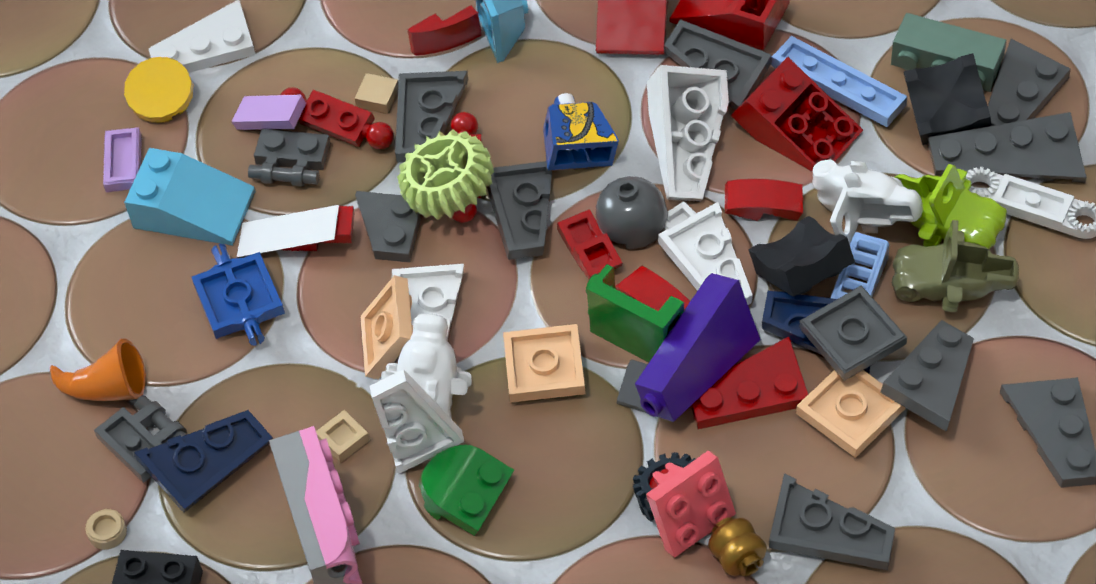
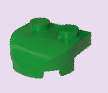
M457 445L447 448L433 457L421 473L418 487L421 488V494L425 502L424 508L437 521L443 516L475 536L510 479L514 469L475 446Z

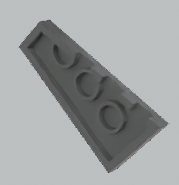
M1071 112L928 137V146L935 175L942 176L947 165L952 164L956 166V169L967 172L970 169L972 171L973 168L980 169V167H984V170L988 168L991 172L994 171L1003 176L1007 174L1013 177L1038 178L1039 181L1071 179L1072 182L1085 183L1087 178Z

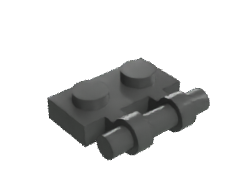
M261 129L253 155L255 163L258 165H249L248 177L261 179L262 183L273 184L275 181L291 182L292 186L304 187L305 183L317 185L320 174L316 170L324 169L331 145L329 135Z
M143 395L135 402V407L139 410L136 414L132 415L123 407L94 429L97 438L144 483L151 475L136 460L134 452L166 443L168 439L179 435L185 436L187 435V430L178 421H172L165 415L166 410L157 401L152 402ZM149 425H155L160 431L153 435L146 428Z

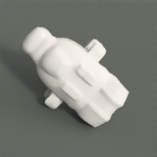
M830 159L820 161L813 167L812 183L817 190L818 200L828 210L833 212L830 223L834 234L838 235L841 233L846 236L849 245L859 224H861L862 230L865 233H878V227L891 226L896 221L915 222L922 215L923 203L917 191L907 189L895 177L873 169H867L865 162L851 161L850 165L841 167ZM843 216H845L846 222L844 232L842 230Z
M419 314L414 319L411 339L403 346L398 363H388L386 371L381 373V380L404 369L438 406L452 418L453 394L465 395L468 387L471 386L472 377L469 372L462 371L461 368L456 366L454 349L447 341L448 325L446 319L436 314Z

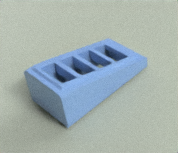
M856 232L850 243L855 263L872 267V269L855 265V263L844 268L838 276L831 295L833 299H839L847 294V292H843L845 288L854 290L861 285L873 297L888 260V241ZM850 276H851V277H855V278L862 279V280H865V281H868V282H867V283L861 282V281H858V280L851 279V278H849V277H850Z

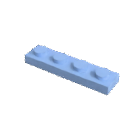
M793 36L771 58V66L776 68L789 57L829 97L885 127H888L907 106L906 95Z

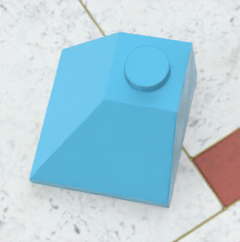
M475 0L481 26L497 63L502 62L525 30L524 14L529 13L527 1Z

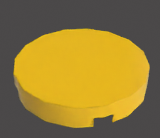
M152 57L140 62L130 71L125 81L124 95L129 107L140 119L151 123L167 122L172 120L173 116L179 112L180 114L188 108L193 98L194 85L187 69L179 61L168 57Z

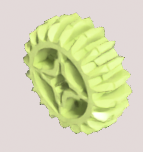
M453 129L448 135H444L439 131L436 138L431 139L426 136L424 144H415V151L405 154L406 162L399 165L400 174L397 176L401 190L400 193L404 200L407 201L409 207L415 213L419 212L425 218L432 215L439 220L443 214L452 218L455 211L460 210L465 213L466 206L469 204L477 205V197L487 195L486 186L493 184L491 175L494 173L490 159L491 156L487 148H484L482 142L476 136L472 137L466 131L459 134Z

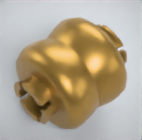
M730 517L719 521L716 524L718 528L713 527L708 546L711 553L720 560L723 570L732 576H749L759 570L758 567L763 565V558L766 555L767 547L764 540L755 533L751 522L745 518L733 519Z

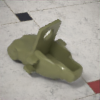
M952 220L943 244L928 247L912 244L898 250L893 260L894 276L891 283L896 296L901 300L907 302H914L924 298L931 301L942 300L943 310L957 312L958 302L980 299L992 291L1014 289L1019 279V265L1013 257L992 254L985 246L964 242V232L958 231L959 221Z

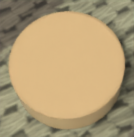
M112 509L97 511L86 523V534L91 544L98 549L107 550L118 546L127 534V527L122 515Z

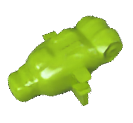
M952 164L947 165L941 177L925 175L920 178H911L905 174L895 176V178L902 182L904 187L917 191L923 203L922 215L917 221L910 223L920 229L918 235L924 239L923 245L925 247L939 245L942 239L945 240L952 220H958V231L964 232V242L978 244L990 249L995 245L998 233L1005 227L1007 210L995 200L981 197L969 191L972 183L966 179L967 171L956 169V166Z

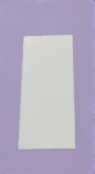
M339 205L242 223L237 257L334 240Z

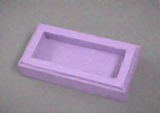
M302 95L244 96L231 122L237 130L294 129L306 105V101Z
M139 127L105 131L103 185L106 192L130 190L141 167L142 135Z

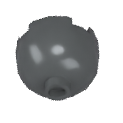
M628 176L618 178L609 183L599 195L596 204L597 224L602 233H607L610 240L616 243L626 244V249L645 247L658 240V234H660L661 229L665 226L666 220L668 221L667 207L662 192L656 185L642 177Z

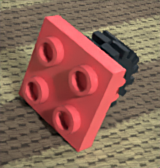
M709 450L697 459L693 458L692 460L690 455L685 453L681 459L678 452L672 453L671 458H667L666 454L659 455L660 461L655 462L653 458L648 460V468L641 466L638 469L639 475H634L633 489L643 516L646 515V518L651 522L655 519L664 548L674 558L712 532L713 527H718L716 524L719 521L736 515L719 459Z

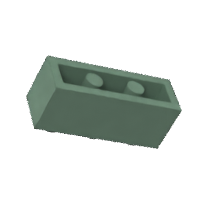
M906 13L893 40L891 65L905 70L928 68L945 64L961 56L973 53L982 88L984 91L991 92L1004 60L1006 39Z

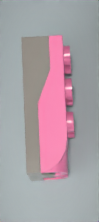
M312 426L269 440L314 584H363L353 546L360 543L348 502H346L343 494L344 491L338 472L333 464L327 439L319 440L315 427Z

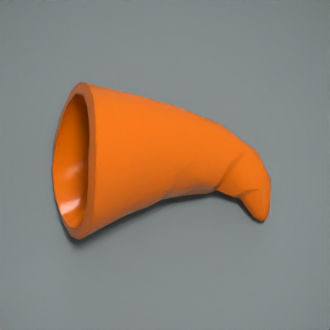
M126 338L120 339L95 363L74 373L63 372L56 366H50L53 384L62 393L78 399L94 401L135 400L144 393L146 372L143 359L133 343Z

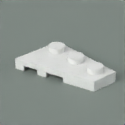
M239 0L148 48L151 58L168 57L177 60L187 69L188 73L255 55Z
M718 202L658 234L659 245L697 291L706 277L713 273L739 280L747 304L752 303L753 294L740 259L736 257L731 243L732 238L723 222L722 211Z
M464 264L392 269V277L396 275L408 279L409 295L412 297L410 309L412 325L414 319L419 314L440 315L447 321L448 330L446 336L448 340L464 273Z
M404 369L370 386L372 400L381 426L384 429L398 474L436 456L447 448L464 442L462 430Z

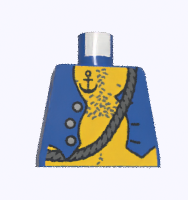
M568 93L556 97L554 104L550 105L547 109L543 128L548 170L612 166L619 140L599 106L594 102L576 103L573 95Z

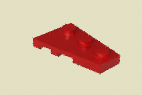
M787 337L734 365L691 405L697 429L797 409V405L808 395L790 338Z

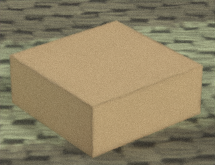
M366 73L354 98L356 106L388 114L398 94V79Z
M345 410L316 431L319 440L327 439L331 454L340 463L370 441L368 432Z

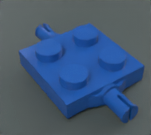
M219 244L222 255H220L215 245L211 252L217 264L210 270L191 277L214 336L218 339L239 330H245L251 345H257L254 333L259 344H261L265 337L261 332L259 324L285 314L283 304L260 252L244 258L231 259L224 244Z

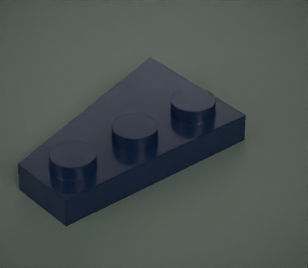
M768 290L762 318V329L784 339L789 337L791 342L821 354L800 330V320L837 299L802 294L793 297L786 292ZM871 366L864 369V371L870 374Z
M246 410L208 424L205 428L185 436L179 435L168 439L166 443L150 449L138 450L134 452V457L180 510L185 513L270 444L269 440H272L273 437L252 413Z

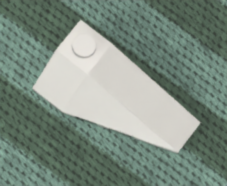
M660 65L647 81L649 118L666 199L700 202L703 199L711 171L712 156L715 145L719 141L723 116L726 114L729 104L727 71Z

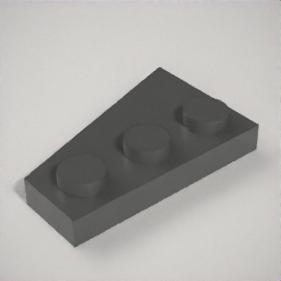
M683 20L678 22L664 44L665 53L682 67L726 70L728 105L734 110L758 87L771 65V54Z
M1011 38L988 103L992 126L1034 119L1069 79L1071 69Z
M467 71L399 73L395 144L397 162H406L405 154L413 153L415 151V144H424L426 136L433 139L437 137L439 131L443 134L445 133L469 80Z
M546 161L494 167V173L491 175L493 184L486 187L507 259L543 255L552 170H548Z
M941 320L883 382L880 393L947 431L974 338Z
M1078 377L1001 385V396L1006 403H1010L1018 415L1017 421L1023 430H1027L1038 446L1037 452L1059 486L1064 488L1095 485L1096 449Z
M784 473L769 538L770 549L888 570L895 535L894 527L854 507L847 509L829 500L828 494L817 489L813 492L797 484V479Z

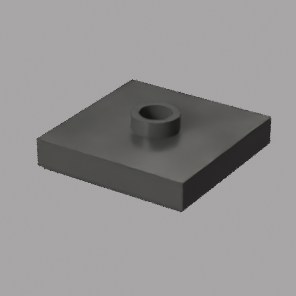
M862 285L800 320V330L844 381L907 344V336Z

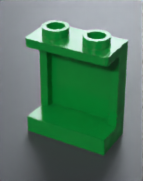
M608 264L605 265L599 274L596 273L589 279L585 290L588 300L587 313L589 315L590 332L648 363L684 312V302L673 296H670L661 309L657 311L616 290L614 267Z

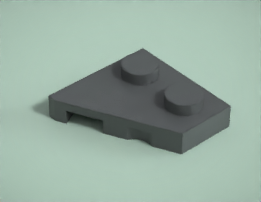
M356 191L357 205L360 209L375 259L410 263L422 214L419 212L415 213L402 195Z

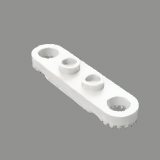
M980 167V169L973 168L972 171L970 169L967 172L966 179L970 180L972 184L974 182H984L990 186L987 190L984 189L983 192L980 189L978 192L976 188L973 189L974 187L971 186L969 191L981 197L995 200L999 205L1006 208L1008 215L1078 238L1089 239L1096 237L1095 203L1092 202L1090 204L1088 201L1077 200L1072 195L1007 174L1003 176L994 171L991 172L988 168L984 170V167ZM1085 215L1091 217L1095 222H1093V225L1090 223L1089 226L1087 224L1082 226L1083 223L1078 224L1079 221L1076 218Z

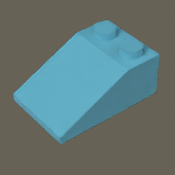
M149 148L124 203L134 229L233 246L254 196L255 187L185 154Z

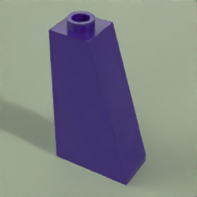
M713 273L706 277L635 383L641 398V406L647 414L674 422L761 340L739 280Z

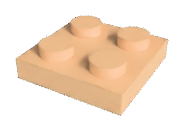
M394 275L361 315L365 377L379 380L382 371H386V365L388 363H395L403 346L411 339L413 333L410 311L412 297L409 295L407 278Z
M577 324L503 332L510 403L585 394Z
M834 370L797 405L796 414L856 458L905 410V407L880 393L883 384L864 370L845 381Z

